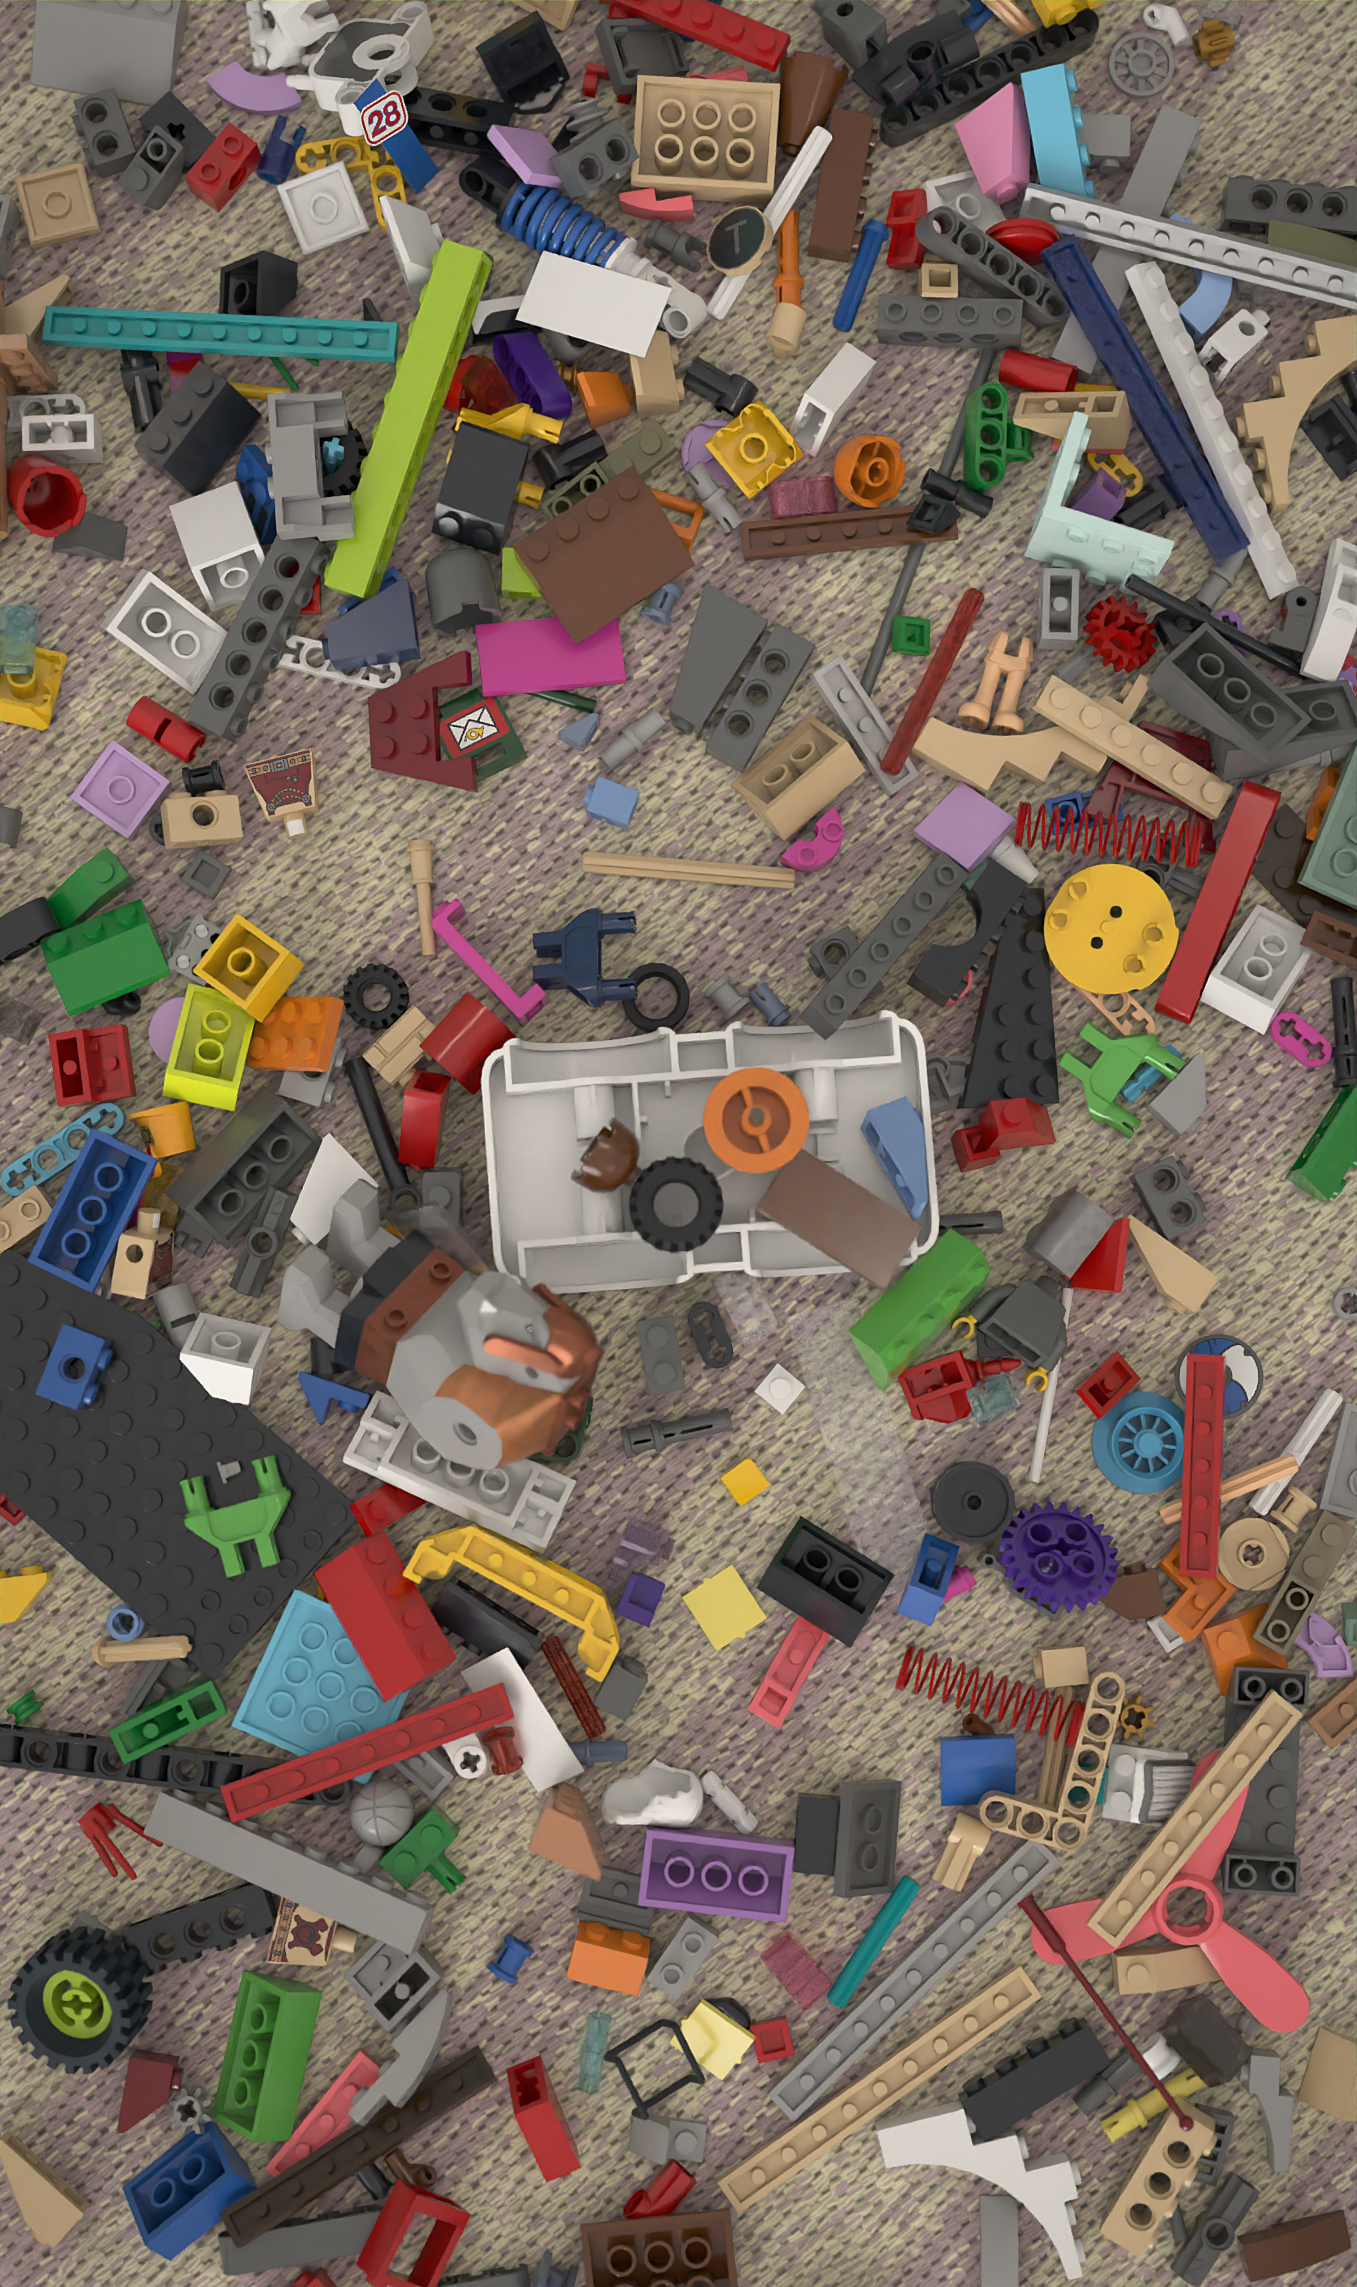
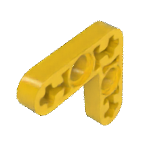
M364 135L311 142L302 145L297 150L295 162L299 172L304 176L328 166L327 159H324L327 158L325 151L330 150L332 163L335 164L339 162L337 160L339 151L344 148L353 149L357 154L353 162L344 164L347 173L369 170L377 221L380 228L388 234L379 197L387 195L398 200V197H401L399 201L406 204L407 202L402 173L396 164L394 166L391 165L394 161L387 151H385L388 165L381 166L378 152L372 151L377 149V145H369ZM309 154H314L316 159H323L316 161L315 168H309L308 163H302L308 160ZM384 176H392L397 180V185L392 191L384 192L377 187L378 181Z

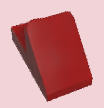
M1116 1351L1091 1375L1077 1383L1073 1388L1094 1415L1101 1419L1141 1378L1121 1354Z

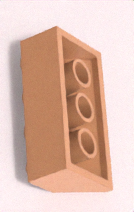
M562 1782L560 1787L553 1785L535 1823L528 1850L599 1881L602 1873L605 1847L587 1800L580 1797L582 1791L573 1785Z

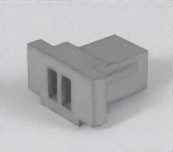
M220 1461L217 1462L223 1484L227 1483L226 1478L241 1472L238 1461L222 1466Z

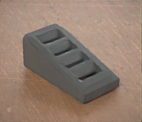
M1195 2103L1197 2109L1215 2119V2124L1221 2125L1220 2131L1215 2130L1214 2132L1218 2136V2140L1211 2150L1214 2153L1213 2159L1200 2156L1196 2162L1197 2164L1211 2167L1210 2174L1198 2171L1193 2181L1216 2187L1236 2117L1230 2111ZM1186 2144L1184 2153L1189 2150V2147H1188L1187 2144Z

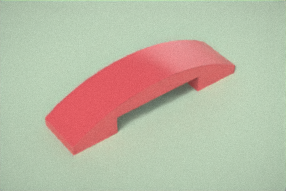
M798 1615L763 1676L747 1710L779 1729L830 1635Z

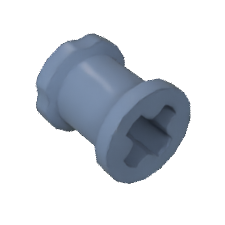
M669 582L650 596L647 606L642 607L640 614L646 619L659 624L670 625V613L676 598H681L683 591Z

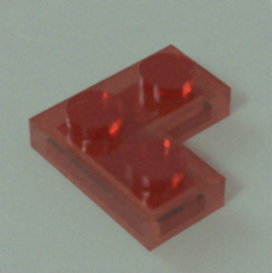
M484 354L459 380L474 401L469 407L470 410L492 415L520 403L497 366ZM455 423L450 429L457 436L458 431L455 430Z

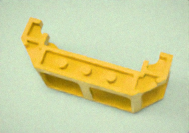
M475 1522L429 1535L419 1543L403 1576L420 1584L423 1577L433 1580L445 1577L449 1574L456 1561L585 1630L578 1643V1654L582 1661L589 1665L585 1674L602 1683L619 1651V1643L621 1641L605 1589L524 1545Z

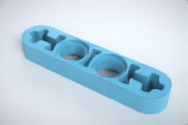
M112 1103L98 1105L9 1165L1 1175L3 1190L9 1195L18 1197L33 1185L42 1186L76 1162L81 1150H75L70 1145V1136L74 1131L84 1130L89 1135L91 1128L86 1125V1122L91 1120L92 1125L96 1126L103 1121L102 1113L104 1111L111 1114L116 1112L118 1116L114 1119L116 1124L114 1128L105 1125L98 1129L116 1136L124 1129L126 1124L124 1111ZM53 1150L57 1153L58 1164L52 1170H44L40 1166L39 1158L44 1151ZM31 1161L33 1169L41 1175V1178L36 1180L35 1175L31 1174L23 1180L25 1185L23 1189L16 1186L11 1188L10 1183L14 1180L11 1174L13 1172L21 1175L30 1170L26 1163Z

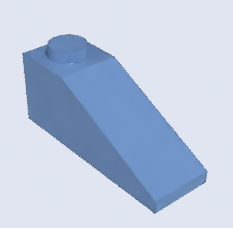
M905 1096L868 1110L860 1130L912 1220L920 1217L928 1201L925 1138L921 1114L916 1108L912 1107Z

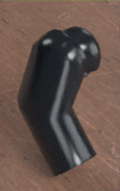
M131 991L101 1005L110 1015L131 1016L140 1010L141 998L136 992Z
M734 1998L704 1999L748 2031L750 2030V2015Z

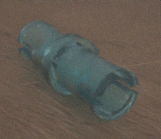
M590 2012L588 2014L585 2043L580 2045L579 2055L582 2057L579 2079L576 2085L579 2091L588 2093L589 2087H591V2093H598L600 2091V2080L603 2062L605 2061L603 2056L609 2051L606 2048L612 2017L608 2014L600 2012L599 2018H597V2012Z

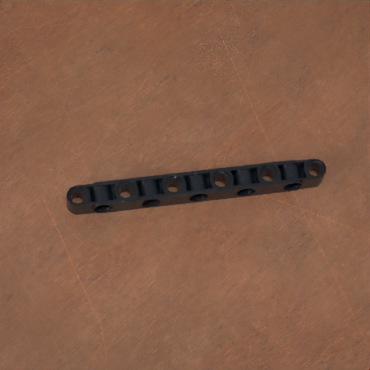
M0 1723L1 1767L222 1795L221 1786L251 1776L256 1769L267 1770L291 1761L231 1753V1756H229L230 1752L165 1744L131 1762L123 1764L122 1768H116L108 1761L109 1751H118L111 1737L86 1734L84 1738V1734L18 1725H13V1728H11L12 1725ZM37 1741H44L49 1745L51 1754L48 1759L37 1755L35 1749ZM189 1759L196 1764L197 1775L195 1777H188L182 1773V1760ZM349 1779L342 1782L344 1793L339 1796L330 1794L327 1788L287 1803L338 1806L351 1794L353 1780Z

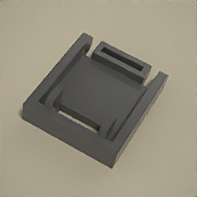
M644 18L601 20L594 29L615 95L637 94L638 75L680 78L688 76L686 74L689 72V68L677 32H668L670 29ZM616 45H618V47H619V50H620V53H621V57H622V60H623V63H624V66H625L624 68H623V66H622L621 59H620V56H619V53H618V50H617Z

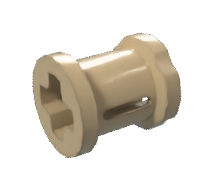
M1290 1486L1287 1490L1289 1495L1277 1511L1272 1510L1269 1516L1286 1530L1296 1535L1299 1531L1298 1524L1310 1509L1314 1510L1317 1504L1294 1486Z

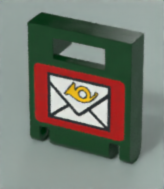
M477 688L438 707L443 717L439 719L440 744L448 760L468 757L475 758L502 745L506 755L478 768V783L528 758L497 696L481 698Z

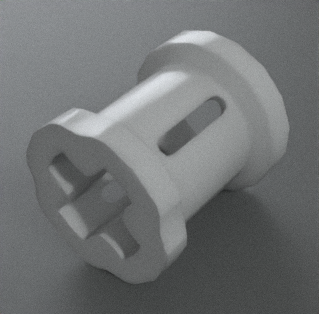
M728 974L722 976L703 994L706 999L711 998L725 1014L723 1018L726 1022L730 1021L751 1002L748 996L743 997L729 982L731 977Z

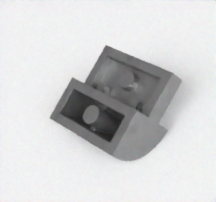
M1070 1188L1063 1195L1056 1197L1052 1201L1048 1214L1041 1223L1036 1224L1030 1229L1026 1237L1027 1240L1021 1248L1032 1257L1048 1264L1056 1272L1071 1278L1115 1220L1094 1202Z
M378 1940L343 1977L366 2002L364 2006L389 2033L444 1977V1971L436 1958L421 1946L412 1954H408Z

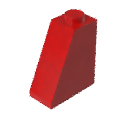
M416 1069L405 1087L398 1162L407 1163V1166L411 1169L425 1170L426 1168H434L439 1159L452 1076Z
M541 2055L507 2068L514 2117L546 2183L556 2178L567 2176L571 2172L580 2169L581 2165L576 2143Z

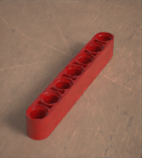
M1248 780L1244 783L1155 1006L1156 1013L1188 1025L1191 1023L1278 808L1282 792Z

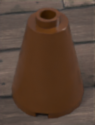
M796 50L794 57H788V51L785 52L779 64L780 96L777 144L783 148V154L796 158L814 127L824 128L831 110L834 108L848 79L850 70L847 66L842 65L840 71L833 68L834 60L831 58Z

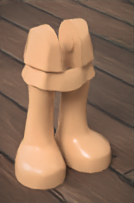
M1002 630L995 635L987 647L989 653L984 658V673L973 702L962 704L957 718L968 726L985 730L989 723L992 702L1000 675H1008L990 727V732L1001 736L1022 735L1024 721L1016 715L1023 682L1026 675L1030 673V663L1033 662V641L1023 636L1020 646L1016 651L1017 657L1004 654L1008 646L1009 632Z

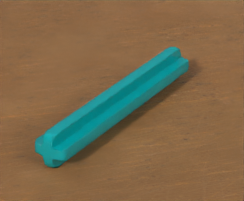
M905 1875L901 1878L827 1993V1999L839 2008L845 2007L919 1892V1883L911 1877Z

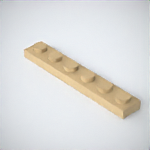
M1054 675L1048 677L1032 706L1033 710L1211 820L1219 816L1234 788Z

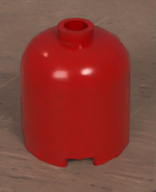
M33 454L16 459L7 468L8 509L28 530L39 536L55 538L59 536V533L65 532L71 526L76 527L85 513L87 496L83 492L81 482L75 473L46 456Z

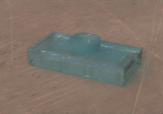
M1004 1372L966 1391L967 1398L979 1425L991 1422L1020 1406L1009 1376Z

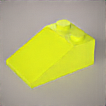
M188 983L165 1073L162 1096L234 1112L256 1019L216 989Z

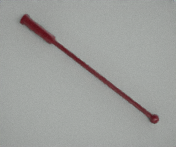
M1029 1894L1017 1903L1019 1908L1024 1910L1053 1952L1060 1954L1178 2117L1180 2128L1183 2131L1192 2130L1194 2127L1193 2119L1185 2115L1068 1954L1066 1943L1035 1902L1033 1894Z

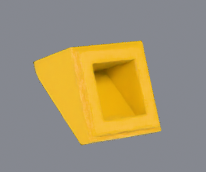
M749 1456L720 1476V1479L740 1506H743L770 1486Z

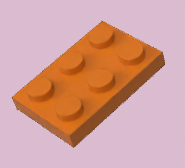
M280 997L262 1022L256 1021L246 1066L255 1070L328 1072L344 1001L336 997Z

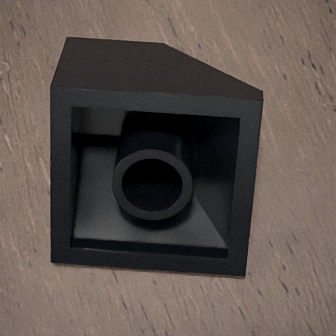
M262 250L221 267L219 314L274 316L296 298L298 262Z

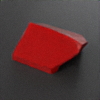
M961 1350L942 1354L909 1367L897 1377L911 1413L916 1420H924L925 1417V1419L949 1424L966 1418L980 1396Z

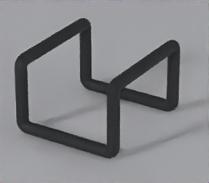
M661 2019L611 2049L603 2056L605 2061L616 2065L637 2106L632 2110L631 2115L641 2120L649 2118L648 2108L686 2084L692 2082L702 2085L705 2083V2077L679 2025L675 2021ZM661 2027L672 2028L695 2075L689 2074L643 2103L622 2060L616 2055Z

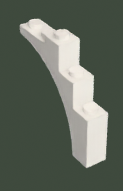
M961 2100L875 2122L886 2168L911 2164L945 2165L972 2172L1001 2186L1022 2202L1043 2225L1057 2249L1068 2280L1083 2277L1080 2263L1086 2262L1083 2246L1080 2239H1073L1070 2227L1077 2225L1071 2202L1064 2203L1079 2198L1076 2185L1082 2184L1076 2161L1069 2162L1065 2152L1023 2162V2159L1029 2158L1026 2142L1023 2135H1016L1013 2126L1008 2127L985 2142L980 2134L970 2136L971 2133L977 2131L967 2111H964Z

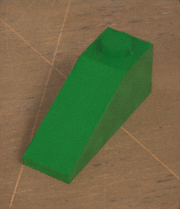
M106 847L79 867L47 898V901L62 927V931L85 921L136 883V881L115 853Z
M205 1674L176 1688L110 1728L108 1732L123 1763L126 1764L227 1714V1707L215 1680L213 1681Z

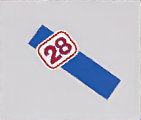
M376 78L354 102V105L360 112V124L365 140L371 146H376L380 143L383 145L418 195L439 172V169L407 124L408 113L402 94L397 90H391L386 93Z

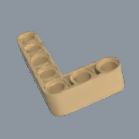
M1100 1668L1092 1673L1084 1697L1085 1710L1075 1743L1070 1748L1055 1807L1006 1792L991 1790L981 1796L978 1805L982 1822L987 1827L1065 1851H1073L1083 1845L1125 1695L1124 1681L1116 1671L1110 1668ZM1105 1677H1111L1117 1683L1115 1692L1108 1696H1103L1097 1691L1099 1681ZM1096 1713L1103 1714L1107 1718L1105 1728L1098 1732L1089 1730L1087 1726L1089 1718ZM1084 1750H1093L1097 1753L1096 1763L1088 1768L1080 1766L1078 1764L1079 1754ZM1075 1786H1082L1087 1789L1086 1799L1078 1804L1070 1802L1068 1800L1070 1789ZM993 1801L1004 1803L1006 1806L1004 1815L999 1818L989 1817L985 1813L989 1803ZM1037 1812L1042 1816V1821L1037 1828L1028 1829L1022 1825V1818L1026 1813ZM1071 1822L1078 1827L1076 1835L1068 1840L1062 1839L1058 1836L1059 1827L1063 1823Z

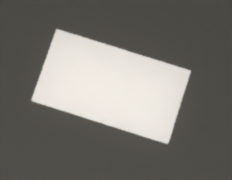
M543 251L516 320L645 358L672 288Z
M508 1647L461 1671L462 1676L473 1693L503 1682L515 1718L497 1724L495 1728L537 1792L584 1772L581 1764Z

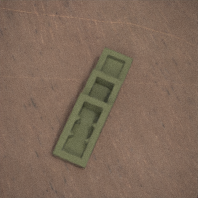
M1269 219L1266 228L1265 244L1357 267L1356 240L1305 225Z

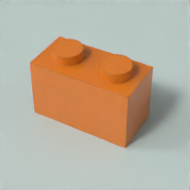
M580 1920L566 1978L638 1996L648 1961L652 1938L644 1937L635 1931L625 1932L606 1927L599 1922L589 1923Z

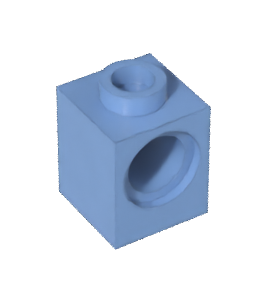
M598 777L595 786L589 784L582 804L587 806L586 814L588 817L602 821L603 818L607 819V824L627 831L640 798L639 791Z

